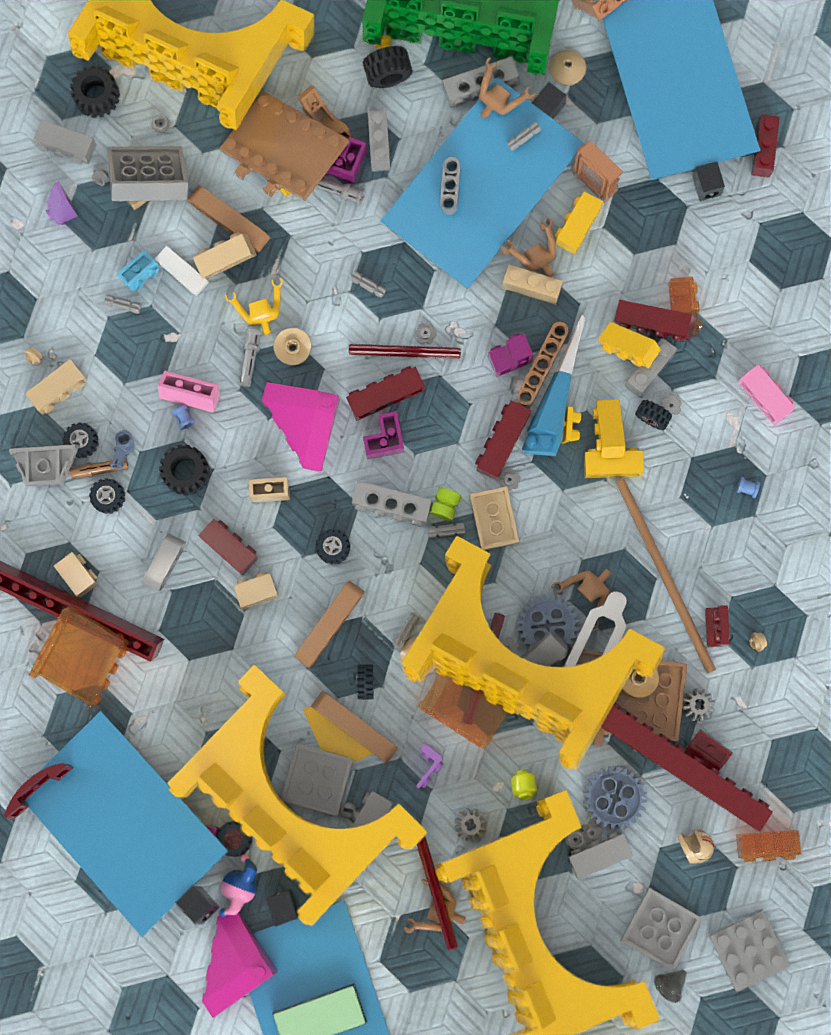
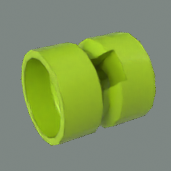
M439 487L435 496L437 501L433 502L429 513L443 520L452 521L456 512L454 507L458 506L461 495L450 489Z

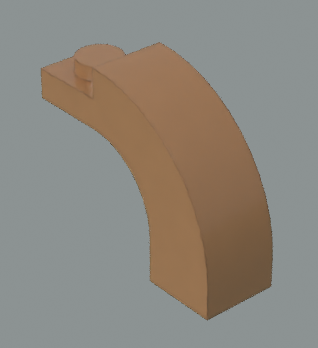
M309 86L297 97L308 117L347 139L349 137L354 138L347 125L337 119L327 108L315 87Z

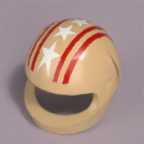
M693 830L688 836H685L683 833L677 836L690 864L705 862L712 856L714 842L705 831Z

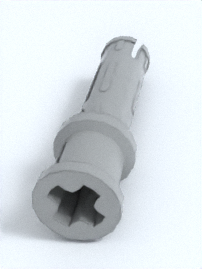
M322 178L316 186L317 188L340 195L343 200L349 199L357 202V205L362 204L366 192L363 188L360 190L351 187V184L343 185L326 178Z
M248 328L246 329V333H248L246 344L243 345L245 355L239 385L244 387H251L256 353L260 351V336L263 335V332L260 330Z

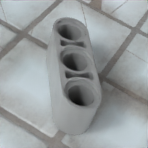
M449 157L443 163L440 205L443 213L446 215H453L458 209L461 167L459 160L455 157ZM452 164L457 166L456 170L449 171L447 169L448 166ZM454 183L456 186L454 189L449 190L446 188V185ZM448 201L454 203L451 208H446L444 204Z
M167 534L146 571L142 583L161 591L180 558L186 542L171 534Z

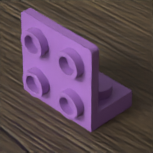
M425 743L420 748L423 751L421 756L429 762L432 759L435 762L415 786L417 789H420L421 786L425 788L432 780L429 777L433 771L437 773L444 764L441 762L443 757Z

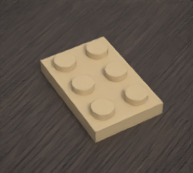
M507 486L469 495L481 549L489 550L519 543Z

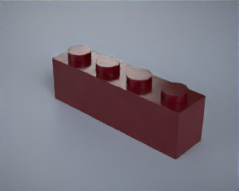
M625 300L619 301L614 319L617 325L629 330L630 328L637 329L636 332L641 334L655 333V336L660 338L670 336L673 337V340L679 342L691 340L696 321L692 314Z
M408 366L395 376L390 374L379 383L372 382L361 391L357 389L350 392L346 398L356 421L424 392L425 385L416 366L413 368Z
M512 400L509 405H504L501 411L503 417L500 422L496 421L492 429L495 432L493 437H488L484 448H486L484 454H479L475 462L478 465V472L496 481L498 480L532 410Z

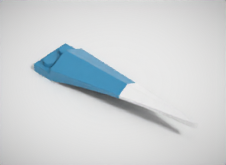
M583 315L527 429L528 436L522 448L525 454L556 456L563 437L564 419L573 366L585 323Z

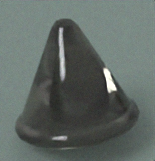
M679 970L656 975L654 985L659 994L669 1002H680L687 972Z

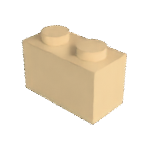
M288 478L249 480V497L251 502L290 500Z
M71 552L55 564L54 567L74 594L81 598L98 585L95 580L98 577L92 569L88 570L85 567L86 561L80 554L76 555Z
M259 573L255 575L256 578L249 581L248 578L239 580L237 585L233 586L242 610L279 597L270 573Z

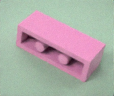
M758 364L745 374L738 383L775 426L795 409L794 402L789 396L783 394L781 386L776 381L773 382L769 377V372Z
M164 371L158 384L160 399L213 413L220 399L219 385Z

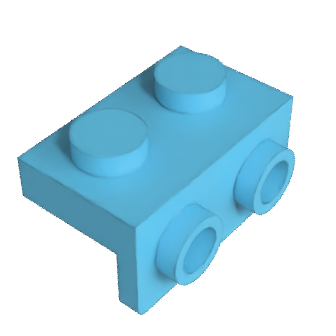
M143 250L120 270L117 276L133 292L135 289H140L149 277H154L158 273L160 266L156 260Z

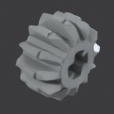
M697 688L693 689V694L687 692L686 694L689 699L683 698V702L687 703V705L682 706L683 710H689L685 713V716L688 717L693 714L691 717L692 721L696 720L697 715L700 722L704 721L703 715L709 719L711 716L707 711H715L714 708L710 707V705L715 704V701L708 700L712 694L709 693L704 696L705 689H702L699 694ZM696 700H697V702H699V701L702 702V704H701V708H702V709H701V710H700V708L696 709V708L694 707V706H696V703H695Z
M466 808V816L463 812H459V815L463 818L462 820L455 818L454 821L461 823V825L454 826V829L461 828L462 830L457 834L458 837L466 833L464 841H467L468 836L471 835V840L474 842V834L482 838V834L478 831L486 832L487 829L480 826L481 824H486L487 820H479L484 816L483 813H480L477 817L475 816L477 813L476 808H474L472 815H470L469 808ZM473 819L474 824H476L475 829L467 830L468 826L465 825V822Z

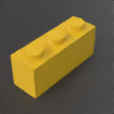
M585 191L581 197H576L573 203L575 208L572 212L569 211L564 219L566 222L564 227H559L555 235L557 238L556 245L575 255L603 206L602 200Z
M609 322L598 339L603 351L608 354L614 353L624 361L628 359L638 367L644 366L649 368L661 351L655 340L612 322Z
M620 399L597 400L596 408H593V419H597V424H594L595 435L599 437V439H596V449L600 451L601 458L624 457L625 439Z
M627 448L624 457L601 458L600 451H597V449H589L584 454L585 478L642 477L644 474L643 451H638V448Z

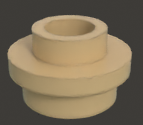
M33 347L25 350V359L29 363L38 365L41 363L43 357L38 350Z
M756 632L751 634L749 640L751 647L758 652L762 651L767 646L765 636L762 633Z

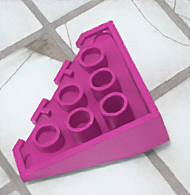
M267 382L262 401L272 412V418L278 428L282 429L286 435V441L290 448L300 458L299 463L302 468L322 472L340 402L339 395Z
M240 913L226 915L225 917L217 916L216 936L213 937L211 948V964L208 965L206 975L207 986L202 997V1002L212 1018L278 972Z

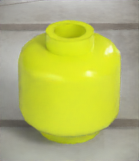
M527 770L516 771V775L510 779L512 794L518 797L519 800L532 799L538 791L535 775Z

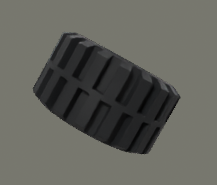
M402 46L380 48L367 55L362 62L368 84L374 88H388L398 85L407 80L413 73L407 49Z
M90 66V69L85 67L83 72L78 71L76 73L77 77H73V83L70 84V93L78 109L88 117L91 114L92 118H96L97 115L102 118L105 113L107 115L111 114L110 110H115L117 108L115 104H119L120 101L118 98L120 97L119 88L113 75L107 69L103 70L100 66L97 69L95 66ZM94 86L104 87V91L99 97H86L90 88Z
M186 444L185 447L177 445L178 448H170L171 451L164 454L165 458H161L160 463L162 465L159 466L160 476L166 486L176 494L188 495V493H191L193 495L196 493V490L199 489L201 491L203 489V484H207V478L210 477V467L205 456L197 448H192ZM185 460L192 461L195 464L194 474L186 480L177 479L174 473L176 466Z

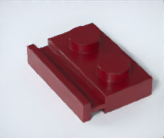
M701 729L689 743L685 753L691 758L693 755L704 761L702 765L706 768L711 766L718 771L722 769L733 754L732 751Z

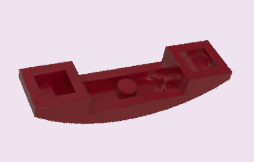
M66 763L52 765L30 777L16 791L6 808L4 816L8 819H16L29 807L25 802L28 797L50 778L57 781L62 779L73 769L72 765Z

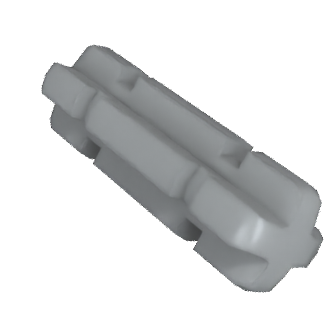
M533 122L529 125V128H525L515 138L510 139L507 142L508 147L514 151L518 148L519 144L522 145L532 138L533 134L536 135L540 132L541 127L537 122Z
M355 272L351 278L352 282L359 283L361 287L371 293L374 292L380 298L386 292V288L381 285L378 286L376 282L365 276L363 277L359 272Z
M107 295L104 302L107 306H115V308L125 311L131 310L136 314L140 313L142 307L140 303H132L130 300L119 297L115 298L112 295Z
M457 523L456 526L449 524L440 525L438 528H435V526L428 527V537L436 538L437 535L439 537L455 535L454 533H457V535L465 534L464 523Z
M413 613L409 615L408 622H405L398 634V638L393 642V646L400 650L403 648L405 640L407 641L412 633L414 625L419 621V617Z

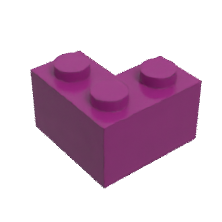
M349 137V143L344 148L343 153L338 156L326 174L354 184L367 153V143Z
M519 333L511 335L508 338L509 340L506 341L505 346L501 347V345L490 349L488 358L496 377L532 363L533 352L525 334L519 335Z
M397 411L379 414L381 433L363 437L367 460L405 452Z

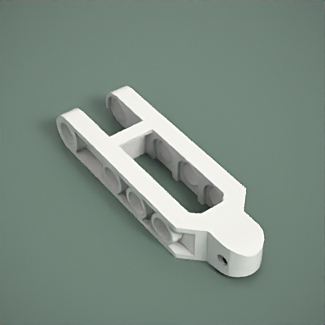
M610 593L603 606L590 610L564 667L577 666L576 663L598 617L604 616L613 620L616 625L602 656L620 642L626 629L622 612L627 601L622 593Z

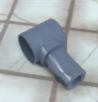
M126 430L119 431L115 436V455L110 465L114 469H117L118 466V470H122L126 456L135 449L132 435Z

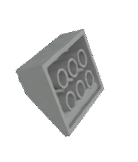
M182 146L107 147L112 201L187 200L188 179Z

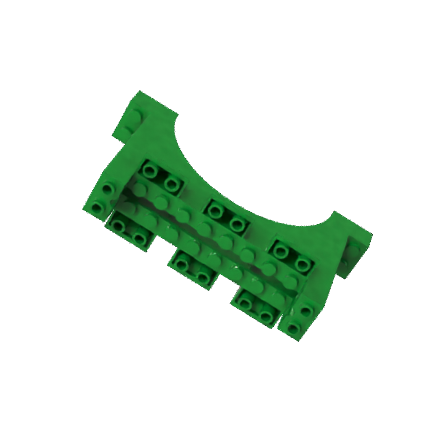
M367 0L362 19L363 42L371 45H381L385 30V35L390 36L392 40L398 39L408 41L409 43L421 44L423 34L439 36V47L446 50L462 51L463 53L475 54L477 44L493 46V57L500 60L513 57V60L517 63H527L526 72L545 76L560 0Z

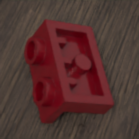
M728 605L706 608L707 646L730 645Z

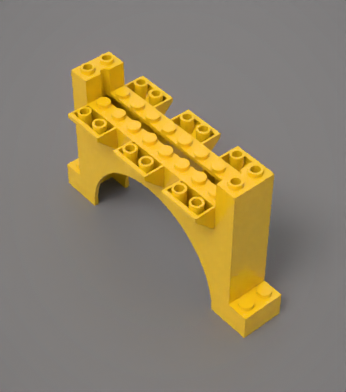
M88 0L69 29L68 37L72 53L77 58L89 61L100 44L101 53L105 58L113 59L122 66L132 69L136 67V63L146 65L149 68L150 77L154 81L162 82L173 90L177 89L183 92L185 86L197 89L198 99L203 104L211 105L220 111V123L226 128L237 130L287 45H290L295 50L299 49L303 52L306 50L314 36V14L287 1L280 0L268 15L246 28L231 32L207 33L188 29L171 21L154 6L151 0Z
M456 536L445 554L448 570L455 574L401 663L404 674H406L405 677L412 682L417 680L421 683L433 664L436 669L435 671L443 677L447 675L453 678L452 681L457 685L462 686L464 684L476 691L479 689L484 691V695L487 697L486 700L491 704L496 705L498 703L509 714H520L529 720L532 718L536 720L537 728L545 734L550 732L555 735L554 738L564 743L559 751L560 764L569 770L572 768L577 770L633 669H636V672L643 677L649 676L652 678L663 658L665 647L629 628L621 641L609 652L582 665L561 668L548 667L520 658L496 638L482 610V591L485 579L492 566L487 563L491 554Z
M253 665L238 681L241 685L239 689L250 698L167 784L170 786L169 791L175 797L187 798L198 787L205 794L210 793L214 797L212 801L219 808H228L230 810L229 816L242 825L240 829L247 836H254L257 839L255 843L260 849L271 851L273 853L271 857L278 864H284L283 866L286 868L284 872L292 880L296 878L300 882L299 887L306 894L309 892L313 894L297 911L300 914L298 918L305 925L309 923L312 926L396 836L399 838L397 842L405 850L407 848L411 850L428 831L400 804L372 823L346 829L329 828L314 824L303 819L287 807L270 782L264 760V740L268 723L274 710L286 694L256 665Z
M567 790L557 792L537 801V812L540 817L543 816L544 820L436 864L438 869H435L439 881L442 880L443 883H450L462 877L464 878L461 881L464 889L470 893V905L473 910L476 909L477 912H481V924L484 929L487 928L485 930L486 935L484 936L485 943L493 951L491 957L494 965L504 970L503 979L508 989L506 995L510 1004H514L516 1012H514L518 1024L521 1023L522 1026H525V1028L509 1035H576L621 1015L625 1025L638 1030L660 1020L645 981L636 983L635 979L625 983L605 986L583 981L565 970L553 958L540 936L534 914V891L540 869L549 853L562 839L582 828Z

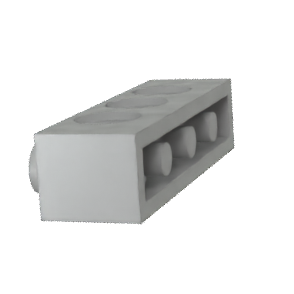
M513 57L497 61V66L492 71L489 86L497 75L502 76L503 79L501 80L511 88L519 84L520 76ZM486 66L442 80V88L450 107H459L467 101L479 100L481 86L477 83L482 81ZM466 87L469 90L466 92L460 91V88Z
M357 481L352 505L358 511L366 512V510H371L377 516L384 517L386 514L392 516L394 520L403 522V519L410 520L413 525L422 526V524H427L432 500ZM370 496H377L378 502L370 504L368 498ZM394 500L397 506L394 509L387 508L386 504L388 501ZM413 505L416 510L414 513L408 514L405 512V507Z

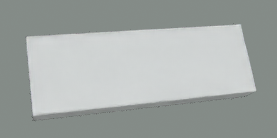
M167 246L154 259L196 297L209 283L208 280L202 278L195 269Z

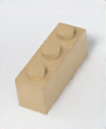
M238 232L231 235V239L226 242L222 240L215 243L214 247L209 250L205 248L198 251V255L193 257L201 277L209 279L256 256L248 235Z
M508 265L502 288L556 305L563 281Z
M69 359L27 391L25 395L42 415L44 413L48 414L55 408L57 403L67 400L70 397L69 394L74 390H80L85 385L87 379L73 361Z

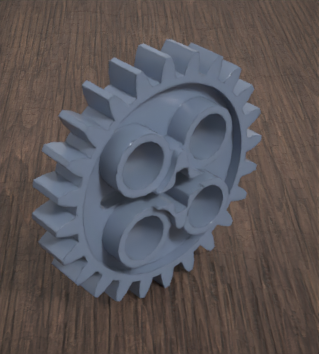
M543 594V600L535 596V603L529 600L530 607L523 606L526 612H519L523 620H517L518 623L522 624V627L517 628V630L523 631L519 638H526L523 645L529 643L530 649L538 642L535 639L537 631H543L545 635L550 632L547 631V628H531L533 625L546 624V620H550V623L566 622L565 625L551 627V630L555 631L557 628H562L565 631V636L561 640L566 645L568 643L574 645L571 638H578L574 631L580 630L575 627V624L579 623L580 620H574L578 613H571L574 606L567 607L568 600L561 603V596L554 600L553 594H551L550 599H547L546 595ZM554 609L562 611L561 619L554 620L551 613ZM536 611L543 614L542 621L538 623L532 619V615Z
M608 766V772L601 768V775L594 772L593 774L596 779H588L591 786H584L589 790L588 793H583V796L588 797V800L584 801L583 804H589L585 811H592L589 818L597 817L595 824L598 825L602 821L603 828H606L608 824H610L611 830H614L615 825H617L619 830H622V824L629 828V821L636 823L634 817L641 818L639 810H645L641 803L647 802V800L642 799V796L647 794V792L640 790L645 785H638L637 782L640 780V777L633 779V771L626 774V767L622 772H620L619 766H616L615 771L612 770L611 766ZM607 779L612 780L614 783V788L610 791L604 788V782ZM621 781L622 785L617 794L620 800L614 802L612 812L609 815L608 810L613 801L610 795L616 793L618 782ZM626 786L632 789V795L629 798L624 797L622 793ZM598 799H606L607 807L605 809L598 808ZM619 805H623L626 809V813L621 817L616 814V808Z

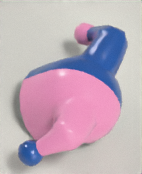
M247 854L241 856V861L245 863L244 871H230L222 880L221 892L224 897L230 900V905L227 909L222 908L219 911L221 917L238 914L242 906L250 902L256 894L257 886L254 878L257 873V867Z

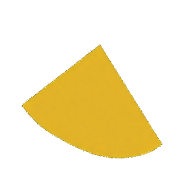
M307 707L303 709L321 750L352 758V763L373 754L314 708Z

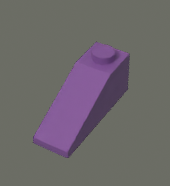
M59 181L56 182L46 202L49 208L46 210L50 221L54 220L59 225L77 217V214Z

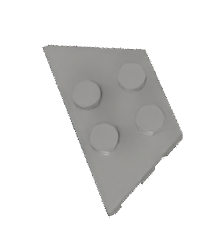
M79 445L9 449V452L17 462L16 467L22 474L25 486L64 484Z

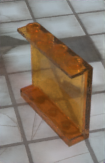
M68 606L61 611L29 675L33 678L38 676L45 678L88 704L86 710H90L93 706L97 707L102 700L100 695L110 685L111 681L109 678L111 674L114 675L118 670L119 665L117 663L120 658L122 659L128 651L126 646L129 641L73 607Z
M439 675L424 700H421L417 707L485 750L508 713L498 703L493 705L488 702L484 691L480 690L470 724H467L466 721L475 690L464 684L462 686L457 685L452 681L453 678L447 675L445 677Z

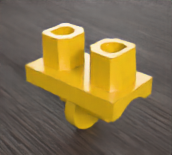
M568 406L565 412L561 444L580 439V431L572 429V423H580L581 413L573 411V407Z

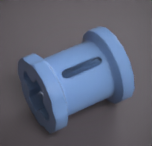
M186 405L176 408L171 413L177 419L181 430L187 429L195 423L194 419H191L188 414Z
M741 477L736 493L742 492L752 495V498H756L760 482L757 481L755 483L746 480L745 477Z

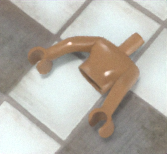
M491 57L486 60V71L479 93L480 100L487 105L480 114L484 119H487L492 110L500 115H504L526 99H534L537 93L535 91L533 95H529V86L526 88L525 93L507 104L511 94L500 85L495 84L488 91L492 71L497 66V62L493 66L488 64Z
M550 218L546 220L548 226L543 222L540 224V229L547 236L548 250H545L539 243L528 249L523 255L513 247L511 241L507 242L509 249L505 248L504 245L501 246L500 250L503 254L508 255L511 253L528 271L535 272L542 269L548 277H552L555 274L548 265L556 258V241L551 229L553 222Z
M605 569L597 577L591 571H584L561 583L554 582L551 589L554 585H559L561 588L557 592L559 594L564 588L583 580L577 590L590 603L600 597L596 607L598 608L605 604L610 594V590L604 584V581L612 573ZM598 619L596 621V626L593 629H596L598 627Z
M422 879V883L428 885L427 880ZM439 882L450 921L464 924L466 917L454 913L456 908L455 898ZM432 902L427 916L428 919L434 922H415L413 919H408L407 923H411L413 928L404 927L405 932L412 933L415 929L442 931L434 902Z

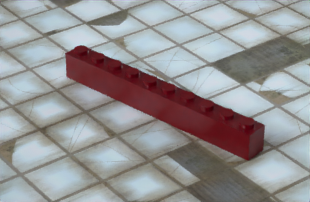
M0 561L1 591L151 662L158 656L165 639Z
M614 703L601 728L755 830L761 832L773 811L768 809L770 806L768 803L761 799L756 801L752 798L753 794L745 788L742 790L735 787L736 782L728 777L723 779L718 776L720 774L718 770L711 766L706 768L702 765L704 761L695 755L691 758L685 754L687 752L686 749L678 744L673 746L669 743L670 739L661 733L659 736L652 732L654 730L653 727L645 722L641 725L636 721V716L628 711L626 714L619 710L621 706Z

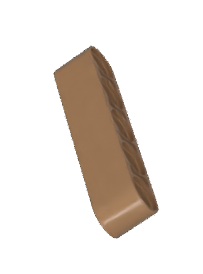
M200 185L187 199L193 207L233 235L238 232L247 234L257 253L270 240L269 235Z
M556 322L549 331L518 392V404L529 408L535 401L567 338L568 327L565 323ZM556 329L563 330L564 335L558 336L555 334L554 331ZM552 345L556 351L548 352L546 347ZM539 362H545L547 364V368L541 369L538 367L537 364ZM531 378H536L539 381V384L531 385L529 383V380ZM526 394L531 400L523 402L520 397Z
M349 580L298 649L294 658L308 668H311L361 600L365 591Z
M324 691L319 694L311 705L312 708L385 763H388L398 750L395 744Z

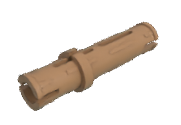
M125 458L122 470L129 469L127 458ZM111 460L94 464L89 462L83 466L70 467L69 471L71 479L86 476L91 478L93 475L119 470L118 466L117 469L110 466Z

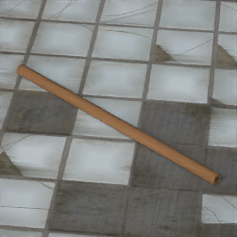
M625 479L618 480L616 485L707 674L715 671L716 668Z

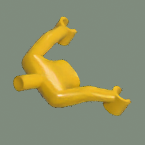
M280 278L281 284L276 286L272 279V285L274 286L273 307L270 306L267 299L248 304L250 315L236 299L235 292H233V300H229L227 294H225V299L233 304L239 315L248 325L261 324L264 335L271 333L268 322L276 319L279 315L281 303L280 287L283 285V280Z

